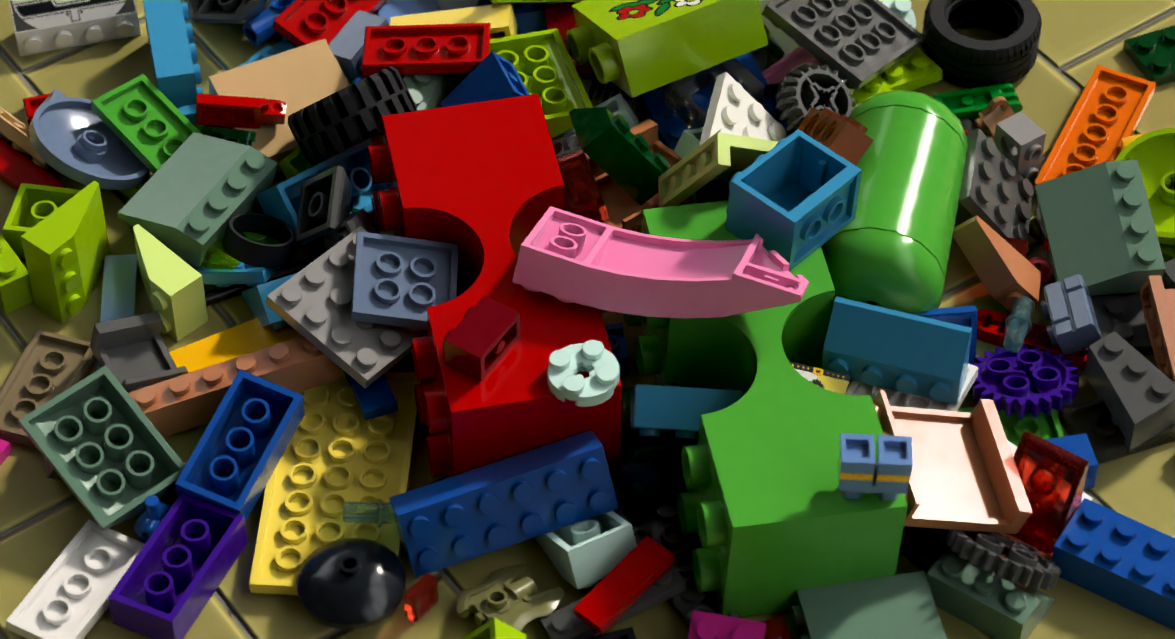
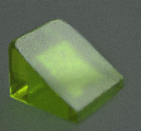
M221 237L207 249L201 266L205 268L234 270L242 262L225 252L221 245L223 238Z

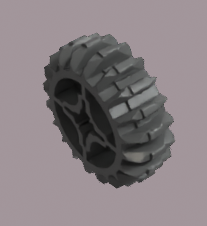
M817 62L810 63L809 65L804 63L796 69L789 71L786 77L780 81L778 85L779 90L775 95V98L779 101L775 109L783 113L779 120L787 122L786 131L793 130L795 132L809 110L814 108L813 106L818 101L820 104L815 109L822 111L825 107L832 112L835 111L840 115L843 114L849 117L858 101L851 98L854 89L846 87L847 79L841 80L838 77V70L830 72L827 64L819 67Z

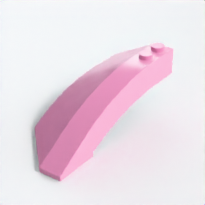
M552 206L548 208L521 244L512 281L522 285L528 291H541L553 295L556 299L565 303L574 302L611 312L646 317L683 319L725 317L799 303L809 284V281L802 275L794 276L789 271L790 264L775 250H769L768 252L762 246L764 239L757 233L753 239L722 241L655 236L610 226Z

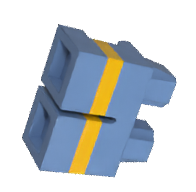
M840 433V452L837 462L838 489L842 491L845 499H858L862 496L863 492L877 493V497L882 501H896L899 494L907 493L913 469L912 436L878 435L875 460L874 435Z

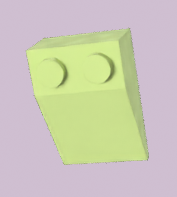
M136 224L133 226L139 270L152 312L158 311L163 320L160 332L163 334L168 333L178 342L208 321L203 277L143 227Z

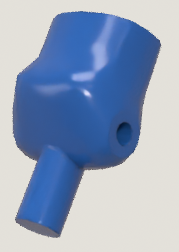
M149 495L145 498L146 510L134 525V531L143 544H146L170 510V506L164 502H159V498L155 495Z

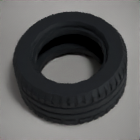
M929 0L925 9L922 35L926 38L921 45V50L942 69V78L959 87L972 89L1006 83L1013 84L1028 74L1035 64L1042 26L1040 12L1032 0ZM968 27L989 28L1002 33L1007 38L993 41L974 40L960 35L955 30Z

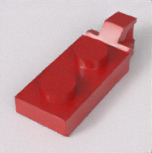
M197 94V125L260 129V125L268 123H285L286 102Z

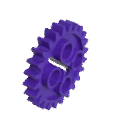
M1009 344L1008 350L995 347V353L984 351V358L976 356L975 363H970L978 367V376L968 394H973L974 402L980 401V399L993 400L997 412L1004 410L1006 417H1009L1013 412L1018 413L1020 418H1024L1026 413H1030L1034 418H1038V412L1051 415L1052 408L1062 411L1063 404L1071 405L1072 398H1077V390H1079L1078 368L1072 367V360H1064V354L1053 356V349L1051 348L1043 352L1040 351L1039 345L1033 349H1028L1026 344H1022L1020 349H1016L1012 344Z

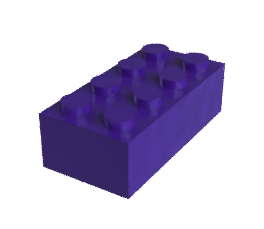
M181 493L108 596L113 624L151 639H183L248 543L244 516Z

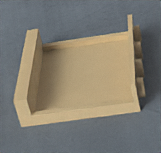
M325 39L209 76L210 95L265 98L286 102L284 124L268 123L260 125V129L231 127L237 130L257 132L256 141L252 142V147L278 163L276 173L282 171L279 165L280 161L299 147L288 126V116L350 86Z

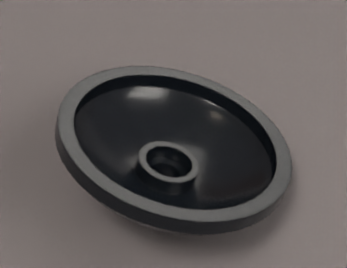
M344 538L324 544L306 558L297 576L298 598L304 610L316 621L337 629H360L381 622L397 609L406 590L405 570L398 556L385 545L364 538Z

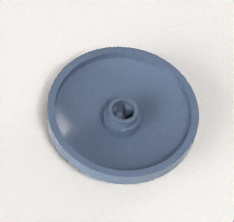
M61 97L48 100L36 109L29 126L30 140L37 153L58 172L86 185L96 181L101 189L109 190L130 189L148 179L151 171L91 110L92 100L77 97Z

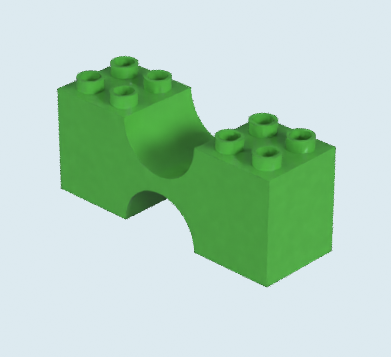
M729 200L643 209L641 233L691 240H741L726 230V209ZM821 246L790 270L794 276L802 275L809 281L808 288L799 303L715 318H663L623 313L627 326L642 325L644 335H637L635 337V356L640 376L655 375L658 386L742 391V398L722 410L701 415L698 445L684 446L682 448V469L685 484L688 490L693 491L678 493L677 496L678 519L682 534L684 536L699 534L703 547L693 549L692 568L698 592L715 591L720 613L724 616H729L730 612L737 611L739 617L788 611L791 606L796 605L797 590L895 575L908 508L904 494H899L896 501H882L877 497V493L863 492L862 496L858 499H845L842 491L838 489L837 462L840 452V433L874 435L876 460L877 437L884 434L871 395H847L826 390L808 381L790 364V362L822 369L823 348L833 308L835 288Z

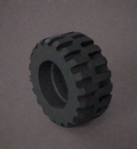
M390 66L289 115L288 126L306 162L313 166L382 133L383 115L417 111V107L399 70Z

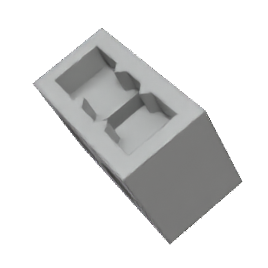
M1020 111L996 124L994 142L1005 158H1009L1013 162L1015 169L1023 178L1028 179L1033 184L1040 173L1046 133Z

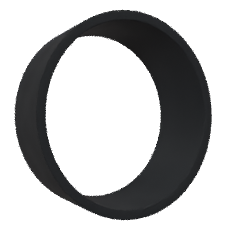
M255 212L240 213L230 219L221 240V245L227 254L242 263L261 268H278L287 265L293 258L294 232L289 225L273 216ZM239 232L266 235L282 244L269 245L257 243L241 236Z

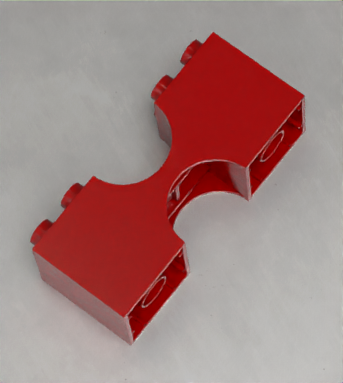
M532 94L383 115L384 143L367 146L373 184H387V190L371 192L376 230H393L394 236L459 244L457 285L469 287L464 293L450 301L427 307L428 336L411 339L417 380L431 378L430 383L414 385L418 420L420 426L427 425L429 433L439 432L440 434L426 437L427 458L432 479L446 476L453 477L589 430L594 432L602 444L611 479L615 478L617 469L621 464V381L619 380V384L614 388V394L607 401L595 406L581 407L576 406V401L565 398V402L556 398L550 391L547 380L549 357L556 350L572 344L585 343L588 340H598L604 345V349L612 353L600 309L574 302H561L553 295L541 291L531 292L524 289L522 285L512 282L520 246L550 206L564 210V182L539 95ZM483 296H486L520 312L521 337L480 382L445 365L443 340L450 329H455L463 320L466 311L471 306L475 307ZM585 371L578 372L577 374H575H581L584 378L589 377V372Z

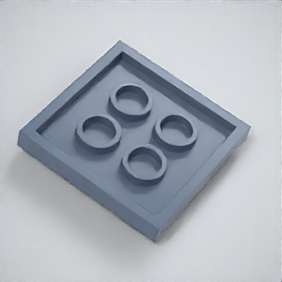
M357 231L350 320L428 330L427 307L436 306L457 297L459 244Z

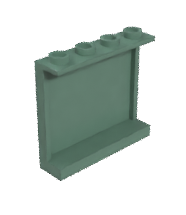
M924 571L797 590L796 605L790 608L792 624L794 628L799 627L801 631L799 639H947Z

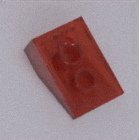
M1024 431L1013 458L1032 513L1017 534H1004L1013 536L1031 545L1038 551L1052 556L1055 543L1081 504L1089 461L1032 433Z

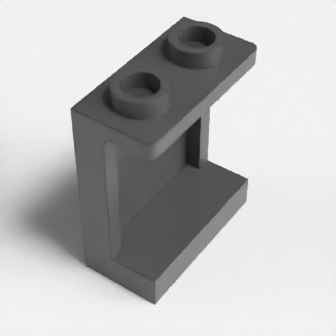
M158 311L94 324L90 348L100 368L106 365L127 393L189 373L185 366L177 368L160 336L163 320Z

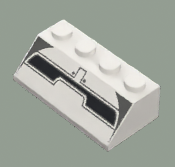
M8 0L19 56L141 35L135 0Z

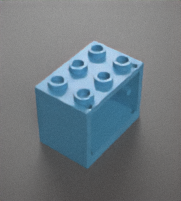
M797 129L787 138H782L765 155L758 156L753 164L744 171L737 172L732 177L729 183V201L726 209V230L741 240L753 239L757 233L764 239L762 246L768 252L769 250L778 252L790 264V271L855 219L862 170Z

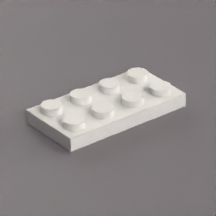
M88 520L6 620L7 629L26 639H84L109 607L108 596L145 544L110 528L102 531L96 522Z

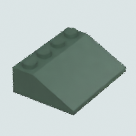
M193 132L118 212L117 217L131 226L139 224L172 252L199 268L221 244L230 219L234 215L250 212L258 203L255 195L273 186L278 163L251 146Z
M1137 159L1103 162L1035 185L1034 190L1046 239L1048 238V249L1056 282H1063L1064 279L1078 274L1082 276L1090 296L1136 293L1140 291L1148 276L1161 275L1163 278L1166 267Z
M106 365L18 420L21 428L102 531L142 514L146 510L144 500L149 495L157 496L159 502H165L176 495L175 483L185 464Z

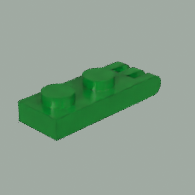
M1011 83L933 94V98L941 101L958 119L968 117L970 120L977 119L979 117L978 113L986 108L993 98L1003 96L1007 100L1014 113L1020 112L1023 108Z

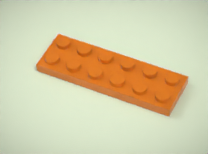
M1097 65L1038 174L1033 189L1036 184L1103 162L1115 161L1121 153L1120 142L1122 138L1133 135L1155 92L1156 83Z

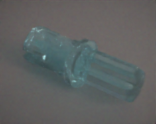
M1021 296L1020 303L1019 298H1015L1011 314L1005 320L1007 331L1003 346L1005 350H1011L1013 353L1020 351L1025 335L1031 331L1032 323L1030 318L1034 310V302L1028 297Z
M378 499L377 502H345L343 505L342 517L345 523L377 524V527H381L382 524H396L390 502H382V499Z

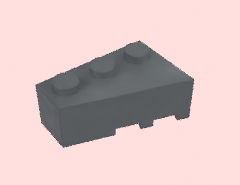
M1115 331L1089 346L1084 374L1102 404L1105 403L1112 415L1111 421L1115 428H1120L1126 439L1125 445L1129 451L1175 424V383Z

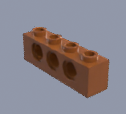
M825 107L822 111L811 108L797 128L855 166L873 142L871 138L865 135L868 129L853 118L850 119L843 114L840 115L835 111L832 112Z

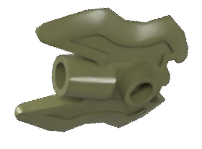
M527 563L503 567L491 572L487 580L479 586L461 591L456 603L457 614L461 618H467L468 614L474 613V621L478 625L485 624L495 617L522 631L524 626L533 619L550 615L564 596V590L557 587L538 593V588L531 578H522L528 571Z

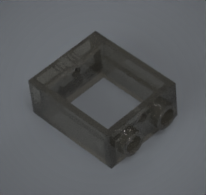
M733 58L665 85L664 103L671 112H675L685 122L688 129L704 127L707 113L689 96L714 83L717 76L727 72L761 105H763L765 86L738 60Z

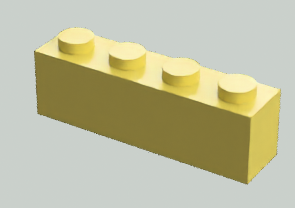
M511 3L395 16L390 19V26L490 23L491 39L517 35V22Z

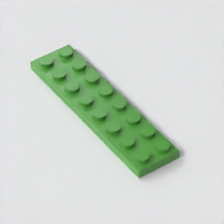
M144 74L91 101V110L153 174L157 172L193 132L202 134ZM259 202L250 211L264 214ZM239 232L241 236L257 243L269 245L282 244L266 235Z

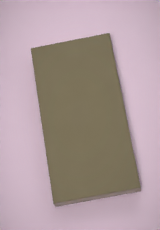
M39 329L35 331L0 390V439L38 449L18 424V420L87 376L96 360L90 348V342Z

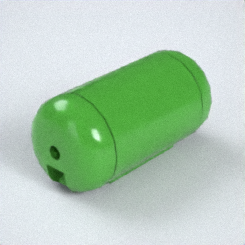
M906 90L879 93L856 105L848 117L864 125L868 129L865 135L873 140L856 165L862 170L855 219L825 242L821 249L835 288L834 300L836 297L909 314H918L939 308L941 304L966 160L967 136L961 121L939 100L924 93Z

